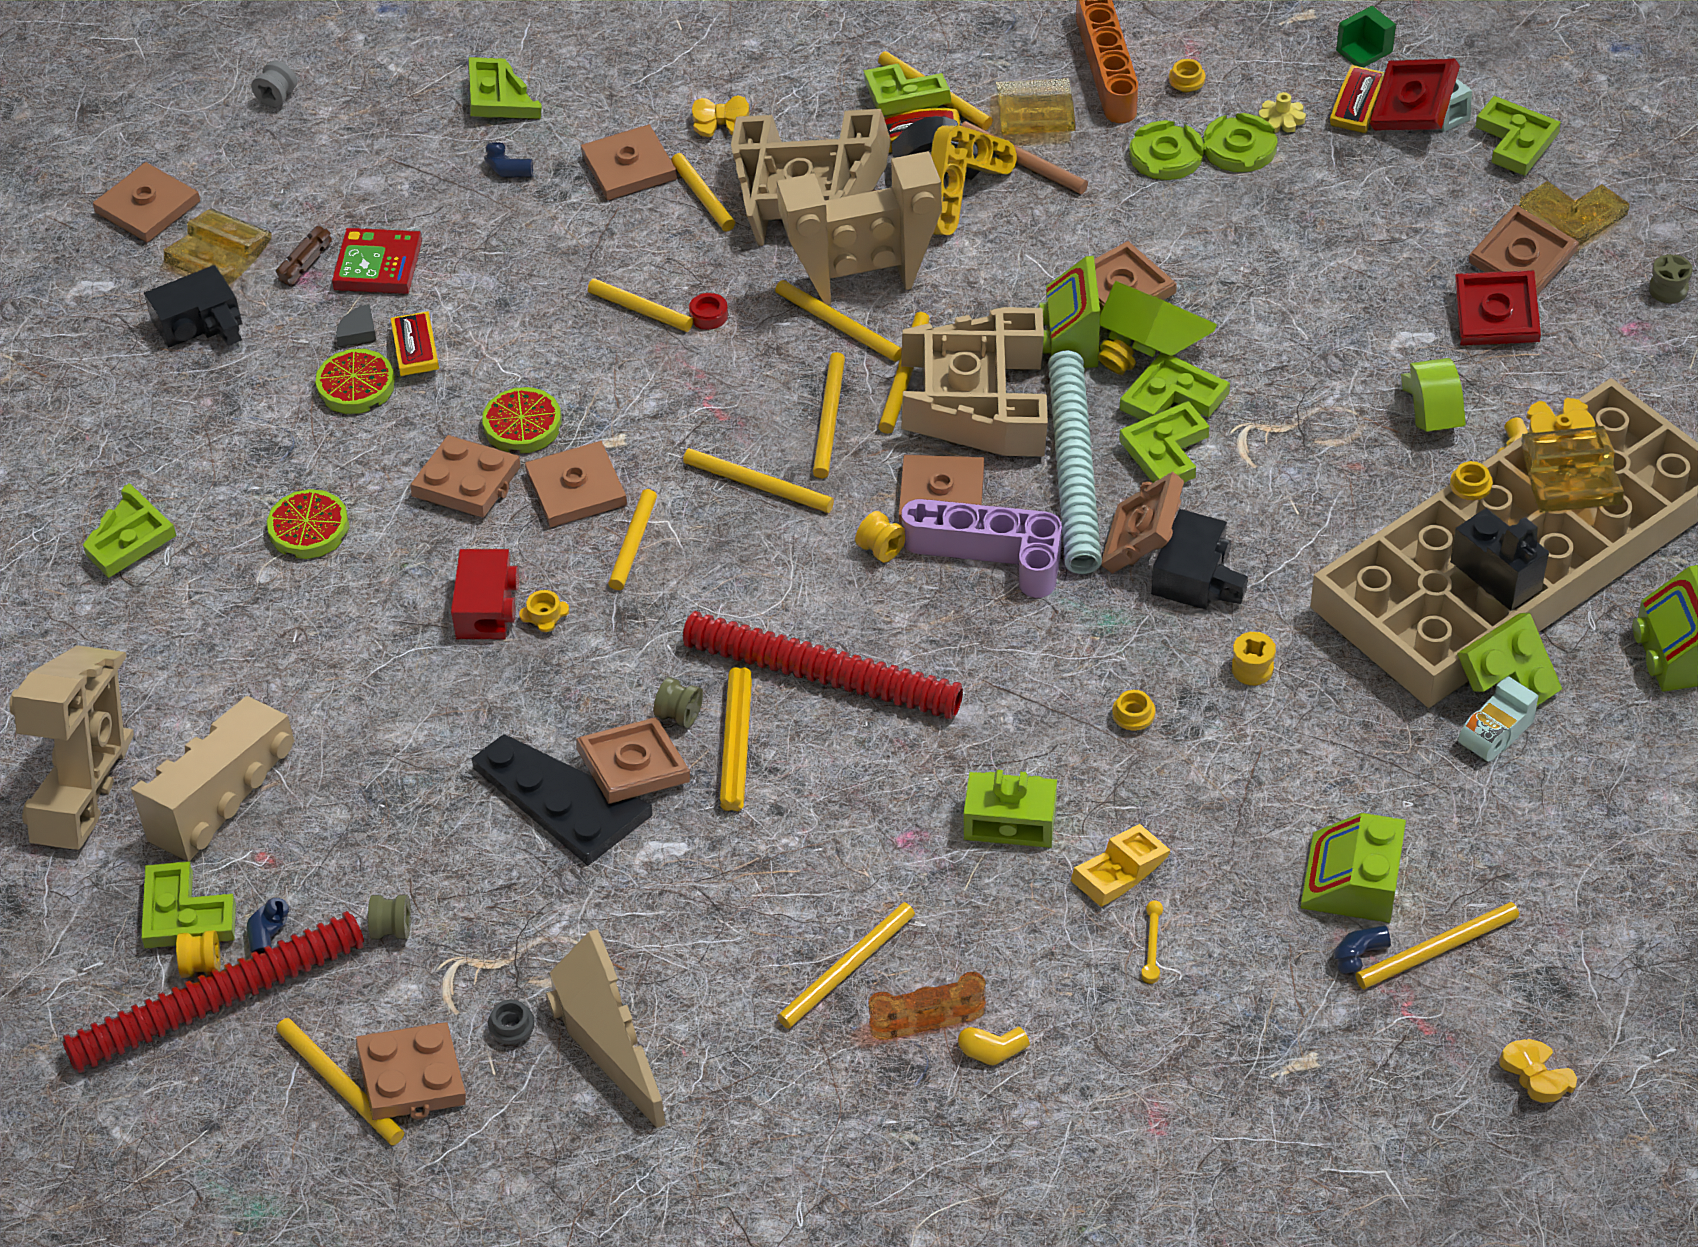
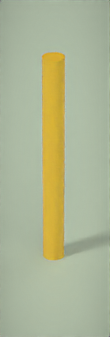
M887 51L882 52L878 58V63L882 66L899 63L906 80L925 76ZM950 92L951 103L943 105L950 109H956L959 115L983 130L990 128L993 122L992 117Z
M785 280L779 281L776 285L775 292L890 360L898 362L901 359L902 348Z
M917 312L911 327L928 324L930 320L929 315L924 312ZM901 359L878 426L881 432L887 434L894 431L902 406L903 391H907L914 367H901Z
M839 352L832 353L829 358L813 467V475L821 479L829 475L845 363V356Z
M691 448L686 450L683 457V463L826 513H829L834 505L833 497Z
M906 902L901 903L777 1015L779 1022L785 1028L790 1029L915 916L913 908Z
M1508 902L1365 968L1355 974L1357 983L1362 989L1369 988L1519 918L1518 908L1513 902Z
M284 1018L278 1023L276 1031L390 1145H396L402 1140L405 1133L391 1118L372 1120L367 1094L290 1018Z

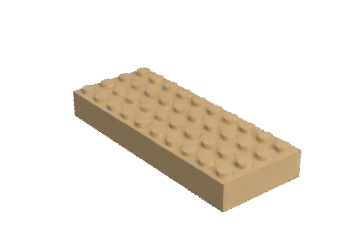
M1610 378L1579 398L1580 401L1588 405V412L1596 424L1594 438L1588 444L1580 443L1569 436L1567 438H1559L1552 447L1546 449L1537 446L1528 432L1481 463L1487 467L1493 480L1491 492L1485 498L1480 500L1462 499L1454 494L1450 485H1448L1315 573L1310 608L1426 707L1430 708L1469 681L1457 655L1459 651L1519 613H1530L1538 632H1540L1697 523L1698 443L1614 379ZM1563 410L1555 414V416L1563 414ZM1485 508L1489 509L1509 526L1518 524L1520 519L1526 517L1538 527L1537 542L1549 551L1542 591L1512 612L1450 562L1456 527Z

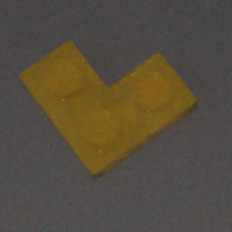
M1548 181L1522 196L1519 207L1578 241L1579 246L1627 216L1630 206L1627 201L1603 184L1579 199L1573 200Z

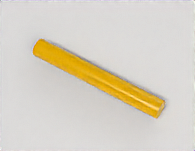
M682 153L675 154L671 162L722 230L725 232L732 230L735 226L734 219Z
M595 278L589 282L588 292L685 332H688L693 325L692 317Z
M644 489L640 495L608 581L609 587L614 590H622L625 586L656 502L657 494L651 489Z

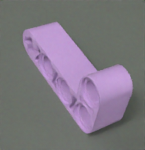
M926 499L910 501L903 507L904 547L908 551L923 555L1019 564V588L1024 594L1034 598H1042L1054 591L1061 558L1062 525L1060 519L1053 513Z

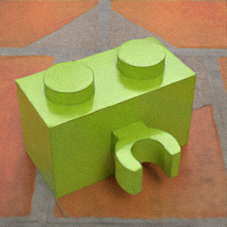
M997 769L996 772H969L963 813L964 840L1052 848L1057 807V779L1028 776L1023 771H1020V776L1003 775V770Z

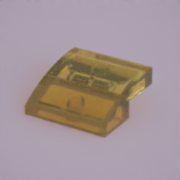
M1069 78L996 82L999 124L1002 135L1076 131Z
M210 208L187 222V236L164 249V263L190 274L216 265L229 285L241 276L260 256L272 239V232Z
M1604 426L1522 434L1521 442L1526 468L1540 513L1620 505L1623 503L1624 490L1613 466L1615 451Z

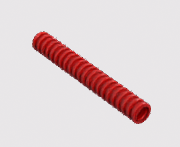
M693 611L688 616L684 625L682 638L684 646L687 648H692L696 645L698 651L708 649V652L713 655L720 652V655L724 658H729L732 655L735 661L745 659L746 664L749 665L757 662L760 668H766L769 665L771 671L776 672L782 669V673L785 675H790L794 672L796 678H803L805 675L808 681L814 682L816 679H819L822 685H827L831 682L832 687L836 689L844 686V690L847 692H852L856 689L858 695H865L867 692L870 698L877 699L878 696H881L884 702H890L892 699L895 705L901 706L903 703H906L909 709H915L918 706L920 712L926 713L928 710H932V714L935 716H940L943 713L945 718L949 720L957 715L961 706L963 688L960 682H954L951 685L948 679L942 678L940 681H937L934 675H929L925 678L923 672L918 671L912 674L911 669L908 668L900 671L899 667L894 664L890 667H887L886 662L883 661L874 664L872 658H866L863 661L860 655L855 654L849 657V653L846 651H841L837 654L835 648H828L826 651L823 645L817 644L815 647H812V643L809 641H804L800 644L798 638L788 640L787 636L783 634L775 637V633L772 631H767L764 634L761 628L757 627L751 630V627L747 624H742L739 627L736 621H730L727 624L724 618L720 617L714 620L713 615L710 614L702 617L699 611Z
M348 911L343 912L341 919L337 920L335 917L329 919V924L325 926L322 922L318 923L314 931L307 928L303 930V935L300 937L296 934L291 935L289 942L285 943L283 940L277 941V947L273 949L269 945L264 947V953L258 954L255 951L250 954L251 958L248 960L241 957L237 959L238 964L234 966L230 963L225 964V970L221 972L214 969L211 971V976L207 978L204 975H200L197 978L198 982L192 984L189 980L184 983L185 987L180 990L175 986L171 988V994L165 996L162 992L157 995L158 999L153 1002L150 998L144 1000V1006L132 1005L131 1011L128 1013L121 1010L117 1012L118 1017L114 1019L107 1016L101 1025L94 1022L90 1024L91 1029L85 1032L83 1028L78 1029L76 1036L70 1037L69 1034L63 1036L64 1041H62V1044L74 1071L77 1070L80 1074L85 1071L84 1067L89 1064L92 1068L98 1066L97 1061L104 1058L107 1062L112 1059L111 1055L116 1052L120 1056L125 1054V1048L131 1046L134 1050L139 1047L138 1043L143 1040L146 1044L152 1042V1036L158 1034L161 1038L166 1035L165 1031L170 1028L173 1032L179 1030V1024L185 1023L188 1026L192 1024V1019L197 1016L200 1020L206 1017L205 1013L208 1011L215 1014L219 1012V1007L225 1005L226 1008L231 1007L233 1000L238 999L239 1002H242L246 999L245 995L249 993L252 996L258 995V989L264 987L265 990H269L272 988V983L276 981L279 985L285 983V977L291 976L294 979L298 977V972L301 970L305 973L310 972L311 966L314 964L321 967L325 964L324 960L328 958L331 961L337 960V954L341 952L346 956L350 954V948L355 947L357 950L363 948L364 938L353 914H350Z

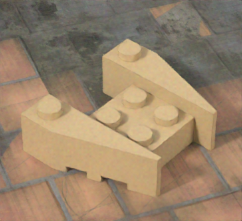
M881 109L844 111L840 139L781 142L772 115L736 117L731 148L741 184L747 217L758 246H764L768 220L782 219L778 209L777 180L815 173L824 200L871 192L886 168L891 140Z
M929 151L891 158L892 188L824 200L815 173L777 180L778 209L788 239L822 301L828 306L831 305V278L897 266L905 290L912 289L942 212L941 180Z
M1002 307L990 310L989 316L972 320L970 315L956 317L955 323L932 328L929 323L903 329L901 367H923L924 392L903 391L901 429L1003 456H1045L1048 426L1046 394L1006 393L1005 369L1041 370L1044 340L1043 308Z
M76 645L30 672L19 688L14 689L12 692L9 710L15 717L16 734L54 739L55 745L52 752L54 767L33 797L27 799L23 807L22 819L23 823L28 827L29 843L80 850L96 826L101 814L100 808L97 805L98 798L101 793H110L114 783L113 777L108 776L111 767L118 758L124 759L134 735L133 729L123 728L118 669L126 659V652Z

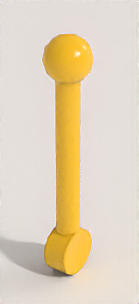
M1156 900L1150 901L1146 906V912L1150 916L1147 965L1142 968L1141 977L1148 984L1156 983L1160 977V970L1156 966L1158 920L1164 909L1163 905Z

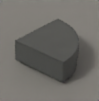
M370 304L358 307L342 318L336 330L338 347L377 340Z

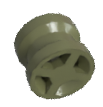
M1675 254L1662 255L1657 258L1653 264V276L1649 283L1651 296L1657 301L1670 304L1684 300L1688 294V282L1693 272L1691 263L1686 258Z
M667 677L662 682L655 697L653 707L655 717L663 720L672 718L676 720L679 726L689 728L695 722L703 702V690L695 685L682 686L678 679Z
M399 894L395 899H385L382 895H371L368 906V930L371 940H381L385 935H394L397 939H408L411 928V905L408 894Z

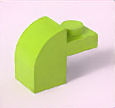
M1451 358L1410 363L1411 373L1401 374L1402 390L1413 395L1416 427L1427 432L1466 426L1461 381L1457 368Z

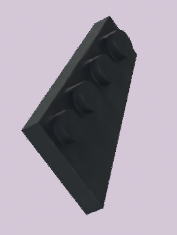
M506 734L501 735L471 758L475 771L587 866L653 816L652 805L636 797L608 803L593 776Z

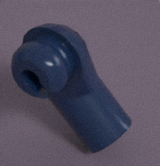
M491 142L486 145L487 155L484 156L485 163L499 176L533 177V159H511L505 155L506 148L501 142Z
M277 897L269 899L265 905L260 907L248 919L246 930L250 954L255 951L258 954L264 953L263 949L268 945L272 948L271 938L287 922L289 906L285 900Z
M1383 925L1348 933L1334 949V959L1338 960V970L1342 974L1360 971L1363 967L1360 959L1361 954L1390 948L1391 940L1387 926Z

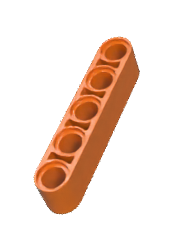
M1076 0V22L1104 115L1114 123L1130 122L1137 116L1138 80L1113 1Z

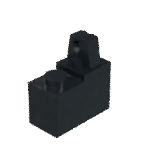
M216 265L144 292L150 319L168 348L202 334H205L206 338L219 334L227 346L242 341L241 335L238 333L239 325H242V318L236 296Z
M1485 508L1456 527L1450 562L1512 612L1542 591L1549 551L1537 542L1538 527L1526 517L1520 519L1518 524L1509 526L1489 509Z
M1179 509L1171 528L1173 530L1172 537L1161 548L1153 565L1151 595L1207 610L1211 600L1241 604L1247 591L1248 576L1222 565L1226 563L1231 549V540L1226 539L1227 522Z

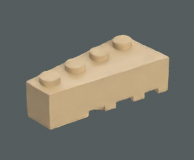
M246 696L211 724L207 737L200 739L195 736L185 745V754L176 762L167 759L156 768L157 777L151 782L146 783L141 780L134 785L131 791L147 841L187 862L199 850L207 847L212 840L213 834L226 819H230L236 814L241 802L253 789L258 788L263 783L266 774L278 760L286 757L295 741L288 715Z

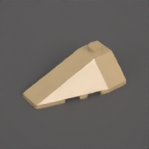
M598 929L589 931L549 972L553 991L547 992L546 998L554 1019L562 1017L568 1034L656 1128L665 1125L662 1098L643 1047L641 1045L634 1047V1045L638 1044L632 1023V1016L628 1005L622 1006V1000L616 984L618 978Z

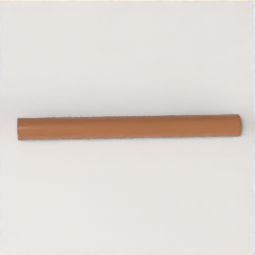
M967 121L961 124L963 127L995 136ZM1014 145L1017 153L1016 163L1079 194H1083L1088 186L1087 180Z

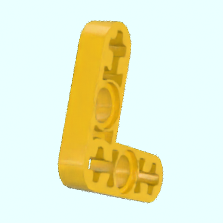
M941 126L937 129L933 138L931 157L941 180L942 212L933 235H951L957 229L966 167L989 174H1009L1014 169L1017 161V153L1013 143L963 126ZM951 141L958 142L957 148L951 145ZM975 141L978 146V153L976 158H974L973 155V145ZM993 152L999 155V159L992 158ZM946 171L949 176L947 189L944 187V174Z

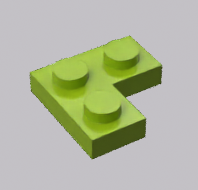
M899 63L863 70L865 85L876 109H881L883 116L921 108H938L941 104L951 103L950 88L942 73L906 80Z
M1494 95L1477 115L1475 128L1502 138V141L1493 150L1491 163L1525 176L1559 134L1561 122Z
M1161 352L1120 398L1119 410L1144 420L1168 410L1174 402L1182 404L1189 401L1199 414L1209 418L1229 395L1230 382L1181 359Z
M1187 401L1120 429L1119 441L1153 483L1172 471L1183 479L1185 483L1196 478V466L1182 448L1208 438L1210 426L1191 403Z
M1530 613L1517 614L1457 653L1473 691L1484 692L1509 676L1539 695L1538 706L1562 690V686Z
M190 861L145 865L141 936L144 948L176 946L178 933H189L195 937L202 936L205 931L212 930L217 932L219 942L235 940L236 902L233 893L192 897L193 870Z

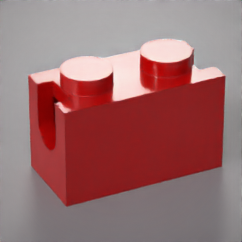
M459 549L451 609L456 639H506L508 623H514L516 615L515 598H511V593L519 589L518 566H510L509 549Z

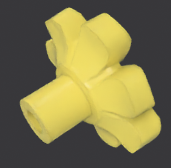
M1285 92L1279 93L1276 96V102L1265 101L1258 115L1275 129L1274 133H1278L1281 127L1284 132H1295L1296 125H1302L1306 120V113H1303V105L1300 102L1291 103V95Z

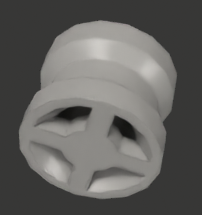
M276 60L270 61L263 68L262 74L256 76L252 81V92L265 105L278 107L285 101L286 94L292 92L296 87L297 77L286 64Z

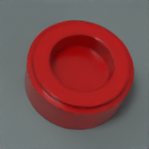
M703 293L694 297L689 304V315L693 318V325L705 330L716 329L722 326L728 319L727 301L716 293Z

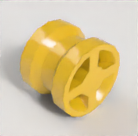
M874 511L859 525L855 535L856 545L864 550L871 549L874 557L881 562H889L904 546L905 528L898 523H889V519L885 514L880 511Z
M1251 631L1243 633L1236 638L1233 644L1232 673L1239 682L1257 686L1271 679L1274 673L1273 660L1276 654V645L1272 638L1264 633Z
M215 930L205 931L202 936L195 937L189 933H178L176 953L181 978H191L196 972H205L211 976V971L214 969L220 972V944Z

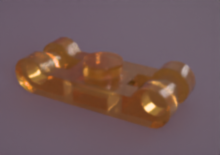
M973 971L964 973L956 983L938 987L926 986L907 994L893 996L884 991L874 993L868 1001L870 1033L876 1039L888 1040L979 1019L986 1011V1000L984 997L986 993L985 979L980 973Z

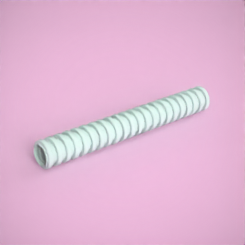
M1061 351L1051 356L1048 361L1065 566L1073 573L1088 574L1100 567L1102 556L1094 487L1084 362L1081 355L1076 352Z

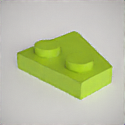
M469 57L470 116L541 119L542 104L539 100L532 101L527 94V85L520 77L513 73V68L505 58Z
M130 483L121 490L123 498L115 510L108 509L101 518L100 526L91 532L83 544L86 556L108 578L177 536L174 525Z

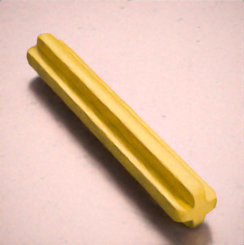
M733 667L728 674L720 788V806L724 811L733 810L738 812L744 807L752 686L751 671L746 667L741 669Z

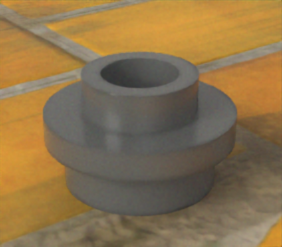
M504 1000L493 1008L488 1018L489 1032L500 1043H520L527 1039L534 1029L533 1014L527 1006L518 1000ZM511 1022L518 1023L514 1026H506L508 1023Z

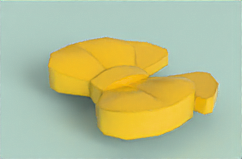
M739 95L732 97L725 104L715 105L707 98H699L692 105L694 131L705 137H712L714 135L717 124H726L729 133L733 135L736 117L749 116V103L745 97Z
M1568 397L1564 399L1563 414L1555 416L1546 402L1541 400L1532 404L1527 411L1526 418L1530 419V437L1539 447L1550 448L1559 438H1567L1569 436L1584 444H1588L1594 438L1595 421L1588 412V405L1579 399Z
M1532 1039L1517 1040L1509 1043L1501 1052L1499 1057L1500 1067L1505 1071L1520 1075L1519 1083L1528 1090V1095L1533 1100L1540 1103L1554 1102L1563 1097L1566 1091L1573 1093L1578 1078L1572 1069L1547 1070L1544 1064L1552 1056L1553 1051L1552 1048L1541 1041Z

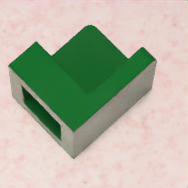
M1370 6L1339 23L1336 51L1353 65L1364 68L1393 52L1396 23L1374 6Z

